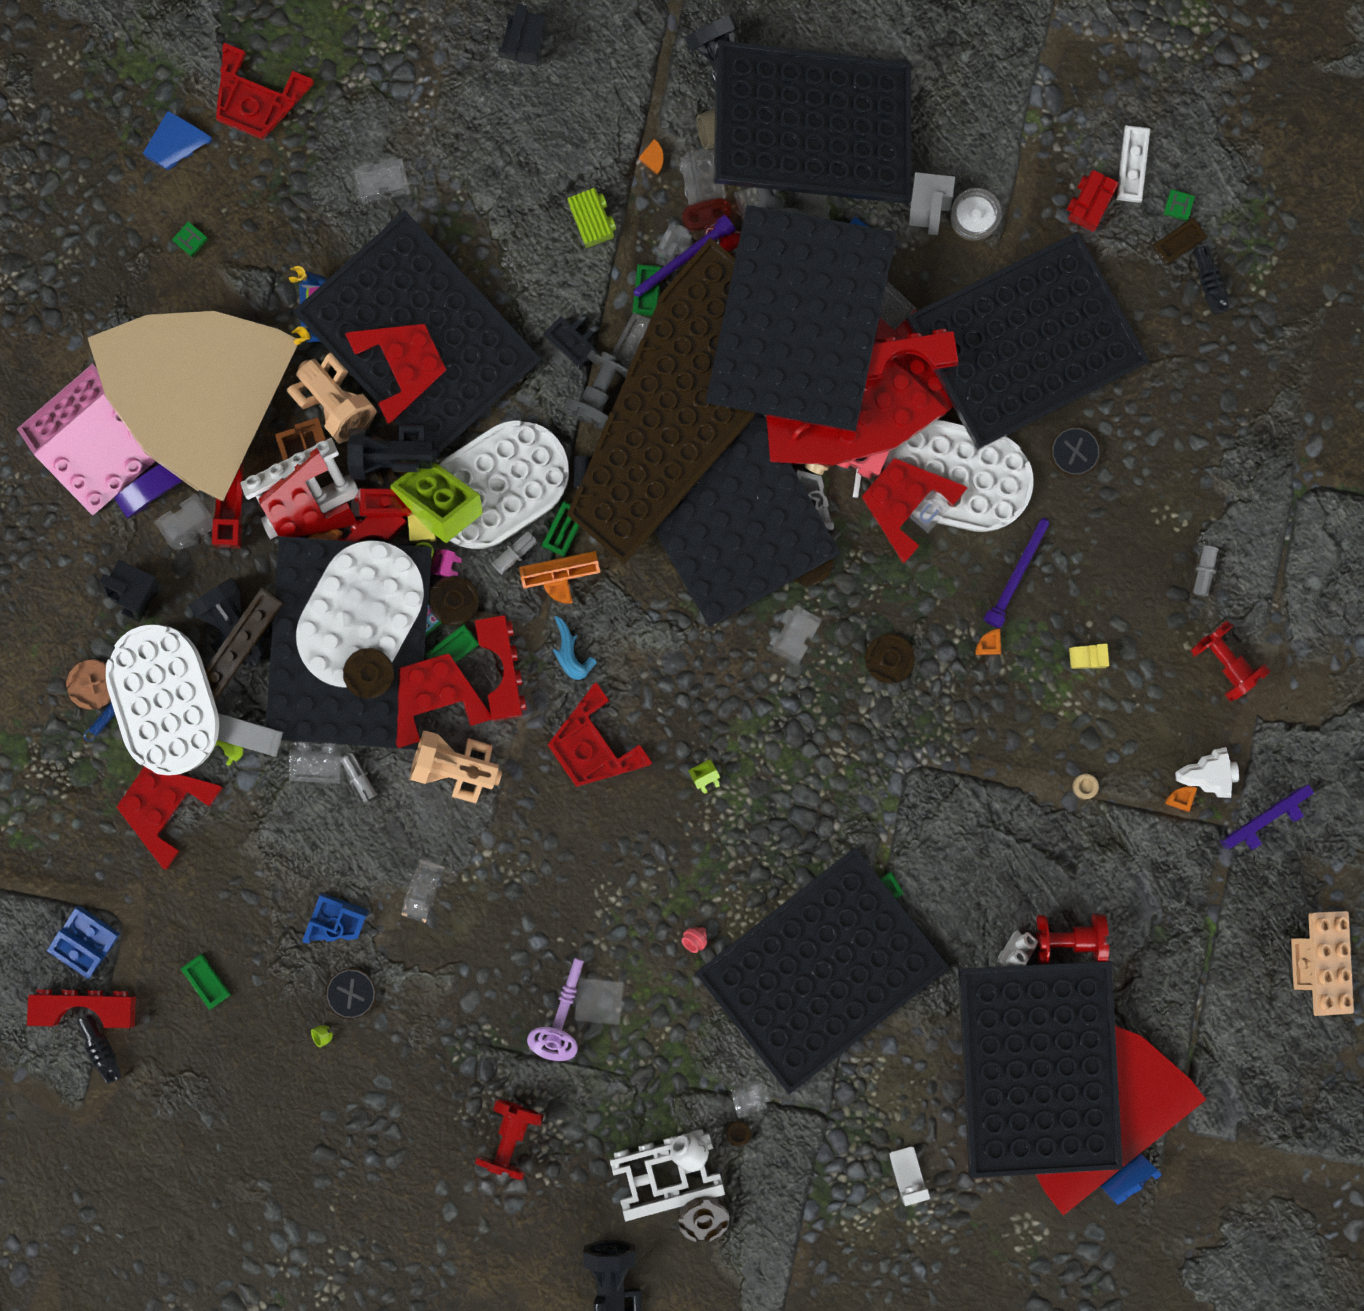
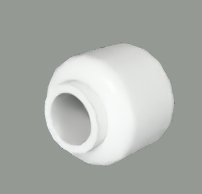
M690 1133L682 1134L674 1139L670 1150L671 1159L674 1163L688 1172H695L705 1165L709 1151L703 1141Z

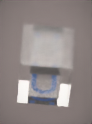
M930 491L909 518L929 533L950 508L947 505L948 500L940 493L936 492L934 494Z

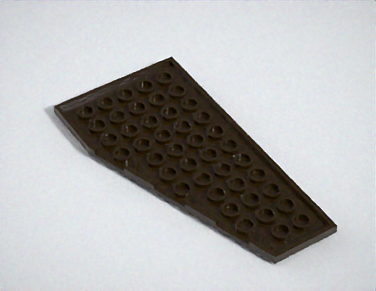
M712 238L706 241L660 294L654 313L630 364L615 405L597 442L587 471L567 513V516L623 565L630 560L757 414L706 404L735 264V258Z

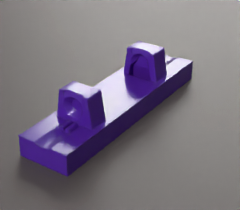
M1309 784L1301 786L1221 839V844L1225 849H1231L1244 840L1251 850L1257 848L1262 843L1255 832L1285 812L1292 822L1302 818L1304 815L1297 804L1314 794Z

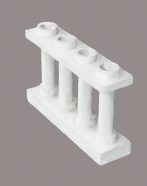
M332 438L321 441L303 452L296 453L291 458L279 464H274L256 475L249 476L240 483L247 499L256 497L258 500L265 491L269 490L281 478H287L295 470L294 467L297 464L301 465L310 457V452L318 448L334 480L333 483L323 488H320L315 477L306 481L321 511L325 513L355 498L359 489L355 480L350 478V475L343 477L333 458L338 456L339 453ZM262 517L261 521L268 537L272 539L278 536L268 517Z

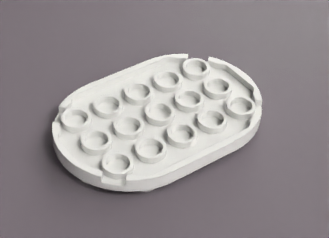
M936 420L898 448L890 450L883 466L884 471L890 462L896 458L966 486L968 489L953 506L949 505L934 491H931L911 516L920 519L921 512L930 504V507L922 515L923 520H929L934 512L938 510L939 512L931 522L970 531L989 532L1009 525L1025 510L1033 491V472L1030 462L1015 442L1007 437H1003L977 451L964 425Z
M508 421L501 423L477 437L439 464L480 494L483 512L480 517L452 538L450 542L470 549L493 547L549 512L560 501L567 487L569 466L563 446L549 430L541 425L529 422Z
M363 541L339 552L326 568L300 616L296 631L297 647L303 663L313 675L323 682L338 687H347L343 680L345 662L352 653L362 648L380 650L393 662L421 610L424 597L420 572L414 561L404 551L385 542Z
M144 625L132 629L114 645L115 649L106 665L107 689L125 746L136 762L154 771V773L176 775L189 772L197 768L209 757L215 747L219 733V716L200 654L187 636L172 627Z

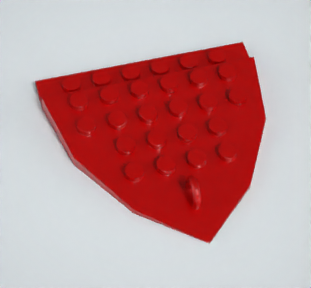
M880 317L874 344L882 343L883 339L889 337H897V340H902L903 338ZM903 354L895 357L888 363L884 370L883 378L866 381L856 432L766 415L770 462L833 466L894 450L944 416L953 405L928 362L918 355Z
M1115 1025L1122 1164L1124 1167L1203 1103L1206 1098L1189 1077L1139 1034ZM1120 1169L1035 1174L1044 1193L1064 1216Z

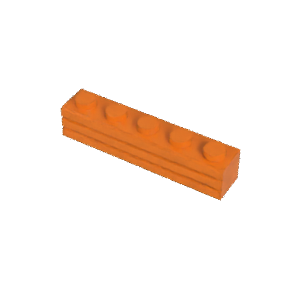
M596 551L521 566L519 571L524 589L600 573Z

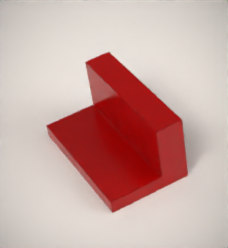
M360 489L355 497V503H359L360 516H410L412 514V511L392 489Z

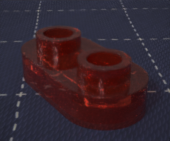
M722 198L689 205L682 214L683 224L690 231H700L714 227L717 224L716 220L722 217L716 216L714 212L721 210L723 215L730 219L731 206ZM693 216H697L699 221L693 223L690 219Z

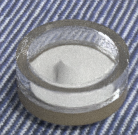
M982 188L965 190L958 195L951 208V226L955 233L965 240H985L995 232L1002 216L1001 205L996 196L988 190Z

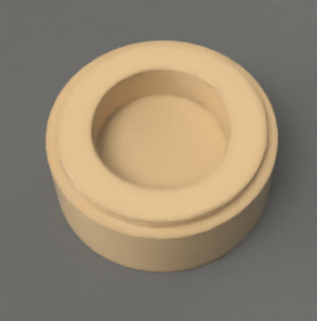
M1082 774L1074 779L1072 789L1077 797L1090 799L1097 794L1099 783L1094 776Z

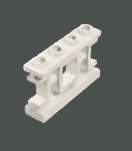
M703 1129L689 1132L703 1141L708 1150L713 1149L709 1132L704 1133ZM678 1136L663 1139L664 1144L654 1146L653 1142L638 1146L639 1151L629 1153L628 1149L613 1153L614 1157L610 1158L613 1175L626 1172L632 1196L620 1199L625 1222L684 1206L695 1198L725 1195L720 1173L707 1175L705 1166L699 1169L703 1183L714 1181V1184L680 1193L679 1190L689 1188L686 1174L691 1172L685 1171L678 1166L682 1182L657 1189L651 1165L672 1160L669 1150H671L672 1142ZM654 1155V1158L645 1160L648 1174L633 1177L630 1164L621 1167L619 1165L620 1163ZM651 1184L654 1197L664 1194L663 1198L630 1206V1203L639 1201L636 1187Z

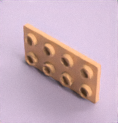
M1348 911L1309 913L1310 938L1291 939L1294 990H1312L1313 1012L1315 1016L1352 1014L1354 1012L1349 913Z

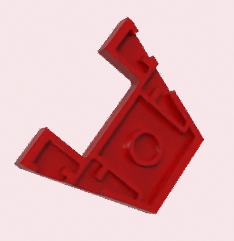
M224 43L222 47L223 58L220 69L221 79L216 119L220 123L264 140L313 86L314 80L292 71L283 93L268 89L237 76L246 53L239 48Z
M425 324L355 331L345 334L355 355L377 345L381 347L401 389L400 393L378 403L388 424L396 419L399 414L446 371Z
M318 448L310 452V457L301 465L297 464L294 467L295 470L287 478H281L258 499L278 537H300L353 526L357 522L347 502L323 513L306 484L307 480L329 470Z
M894 458L861 498L877 524L883 530L887 540L893 546L900 561L904 564L919 547L915 541L900 530V527L931 491H934L949 505L953 506L968 488Z
M449 653L399 667L397 748L420 742L413 718L415 715L457 702H463L470 726L492 720L491 714Z
M597 682L592 685L548 744V747L576 787L653 764L640 744L617 759L589 719V715L609 702Z
M144 766L116 808L160 866L167 870L180 850L160 838V832L187 793H190L207 806H211L223 787L180 774H157Z

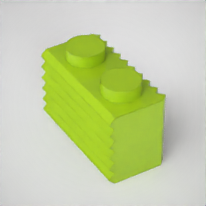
M592 188L567 198L568 205L586 249L614 238L613 231L616 230V226L612 216L607 217L604 211L607 203L603 193L598 194L596 188Z

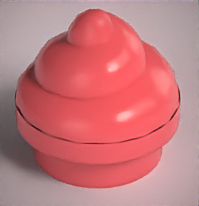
M704 927L689 928L684 932L682 944L687 950L697 953L706 947L707 934Z

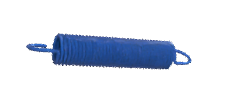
M112 702L85 732V740H87L85 735L88 731L97 736L115 715Z

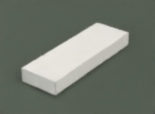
M1127 125L1124 127L1116 200L1142 202L1150 128Z

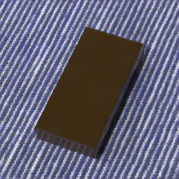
M1193 217L1154 243L1152 248L1163 264L1167 266L1208 237Z

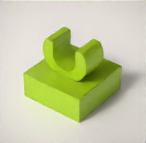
M711 759L688 770L697 789L700 788L703 793H708L705 785L711 782L715 784L716 788L719 787L718 779L720 776Z

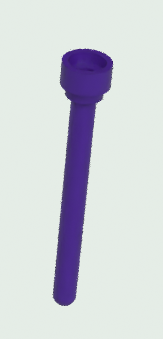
M723 215L716 220L717 224L714 225L715 228L637 286L633 291L634 295L641 297L689 261L709 238L715 241L720 236L723 238L726 235L729 237L736 229L727 216Z
M1042 518L1039 521L996 606L987 611L983 620L989 625L999 629L1002 628L1006 620L1004 618L1006 614L1004 611L1049 526L1048 519Z

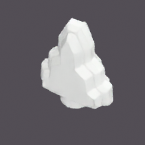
M1226 747L1214 749L1211 755L1201 757L1197 764L1186 765L1175 772L1177 782L1187 786H1199L1204 792L1215 793L1217 797L1231 798L1232 783L1239 780L1237 762H1230Z

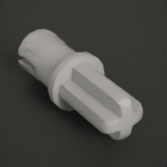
M526 532L511 547L508 545V549L491 564L503 575L517 560L521 561L520 558L537 543L536 539L531 533Z
M1205 545L1202 546L1203 550L1199 567H1196L1198 573L1194 587V594L1203 597L1208 596L1212 576L1216 574L1214 567L1219 551L1216 547Z
M349 753L343 756L341 762L351 778L349 782L355 785L363 803L378 795L366 776L368 772H364L355 754Z

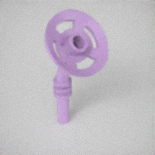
M574 958L567 983L562 987L564 989L561 991L562 996H559L561 1001L553 1026L536 1028L528 1035V1046L533 1052L543 1058L553 1061H566L573 1058L577 1053L578 1045L568 1033L562 1031L569 1006L574 1002L572 1000L576 996L574 993H577L576 985L584 963L582 959ZM540 1032L538 1040H536L535 1035ZM569 1042H571L572 1047L569 1050H567L566 1048L568 1047ZM545 1045L548 1049L558 1050V1052L547 1050L543 1048V1046Z

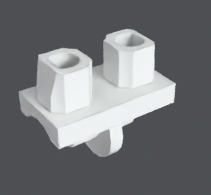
M1018 930L1015 931L1004 950L1000 952L995 965H1026L1036 948L1037 939L1028 932L1022 935Z

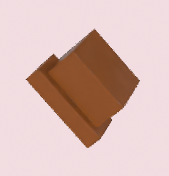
M318 417L296 424L293 429L275 434L283 461L326 440Z

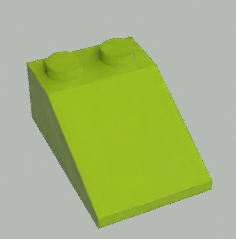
M434 463L433 469L407 472L391 484V489L423 525L445 543L449 542L483 514L480 494L437 463Z

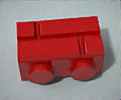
M1091 170L1089 176L1083 175L1077 187L1081 192L1078 198L1072 197L1066 209L1070 212L1067 219L1094 232L1119 183L1095 170Z

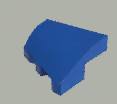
M167 111L143 154L146 159L166 170H170L182 158H188L194 154L193 151L205 143L208 145L212 138L195 126Z
M321 892L302 942L310 943L316 940H326V942L340 938L345 940L358 939L369 910Z
M1139 1154L1100 1187L1112 1201L1119 1205L1132 1194L1143 1189L1145 1182L1151 1176L1156 1180L1162 1174L1143 1155Z

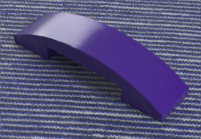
M159 464L124 488L114 499L127 519L148 507V503L180 484L183 480Z

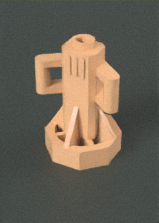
M329 353L321 365L316 359L302 362L296 373L301 382L291 385L287 392L302 409L320 403L324 408L326 423L324 427L340 444L349 440L351 428H368L377 411L363 394H353L340 388L348 371ZM331 366L337 372L333 379L328 374ZM309 390L313 396L306 398L301 392Z
M424 730L414 756L409 780L426 784L448 777L456 779L451 797L477 803L482 787L493 789L494 785H499L502 771L498 770V764L489 762L493 745L468 738L464 755L455 753L439 734ZM471 750L485 753L484 759L480 760L470 757ZM462 782L476 785L474 792L460 789Z

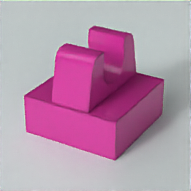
M436 549L430 573L445 577L458 576V572L452 571L451 567L453 562L461 563L462 559L456 556L455 552Z

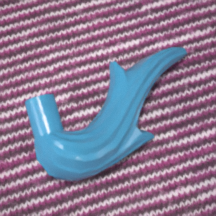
M554 616L560 630L561 647L560 650L553 649V652L561 667L570 678L575 680L583 679L597 662L592 657H589L583 664L577 661L573 647L578 635L572 636L564 620Z

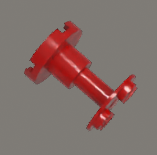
M1227 620L1211 635L1208 634L1200 640L1190 651L1193 653L1192 656L1195 657L1209 647L1225 667L1221 671L1233 684L1224 694L1232 702L1257 685L1258 679H1264L1271 670L1265 663L1253 670L1242 655L1239 657L1235 656L1221 638L1234 626L1233 623L1231 624Z
M1094 913L1091 917V926L1073 927L1072 932L1049 933L1046 915H1037V929L1040 932H1035V939L1038 941L1036 947L1041 949V951H1038V964H1049L1050 948L1073 947L1074 952H1092L1094 962L1108 961L1109 944H1106V936H1109L1105 914Z
M496 1099L493 1110L504 1115L498 1134L502 1135V1139L495 1159L477 1156L475 1164L487 1168V1171L502 1175V1172L509 1173V1177L523 1180L525 1171L509 1163L516 1142L523 1141L528 1124L541 1126L544 1114L533 1109L528 1110L523 1108L522 1105Z

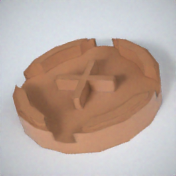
M95 659L86 660L76 664L69 672L66 687L70 699L79 707L95 710L101 709L111 702L106 684V663Z

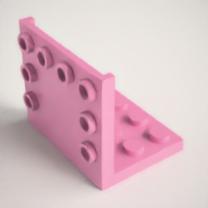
M93 363L17 428L36 458L92 515L98 512L155 462V460L143 452L106 399L97 367Z

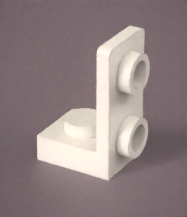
M910 1146L890 1152L889 1156L903 1204L908 1206L929 1200V1193L924 1185L914 1147Z

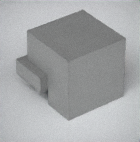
M915 172L910 209V226L928 227V234L938 235L941 210L951 211L955 177Z

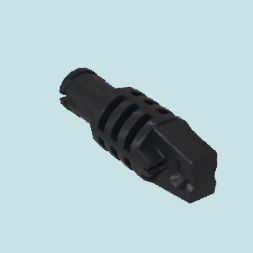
M1209 245L1198 247L1193 252L1199 265L1198 278L1201 280L1200 284L1203 287L1205 299L1213 315L1226 313L1230 310L1227 290L1224 287L1225 284L1220 274V268L1214 265Z
M90 1014L85 1016L89 1027L86 1026L83 1018L76 1021V1023L79 1025L86 1040L84 1047L95 1069H97L108 1085L121 1078L116 1061L117 1058L106 1036L100 1034Z

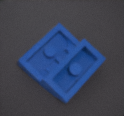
M77 906L64 927L58 931L47 952L87 979H90L121 933L81 906Z

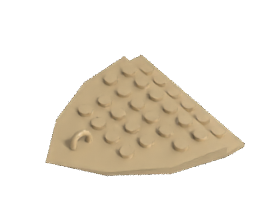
M216 311L149 314L88 337L105 397L143 452L195 490H201L223 501L295 352L297 345L293 341L297 338L279 329Z

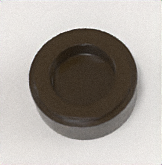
M733 1121L726 1128V1138L733 1146H744L750 1141L751 1129L744 1121Z

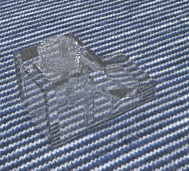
M420 859L405 895L402 916L426 923L443 875L444 866Z
M761 1082L731 1089L738 1118L767 1109L766 1102L770 1101L767 1086L762 1087Z

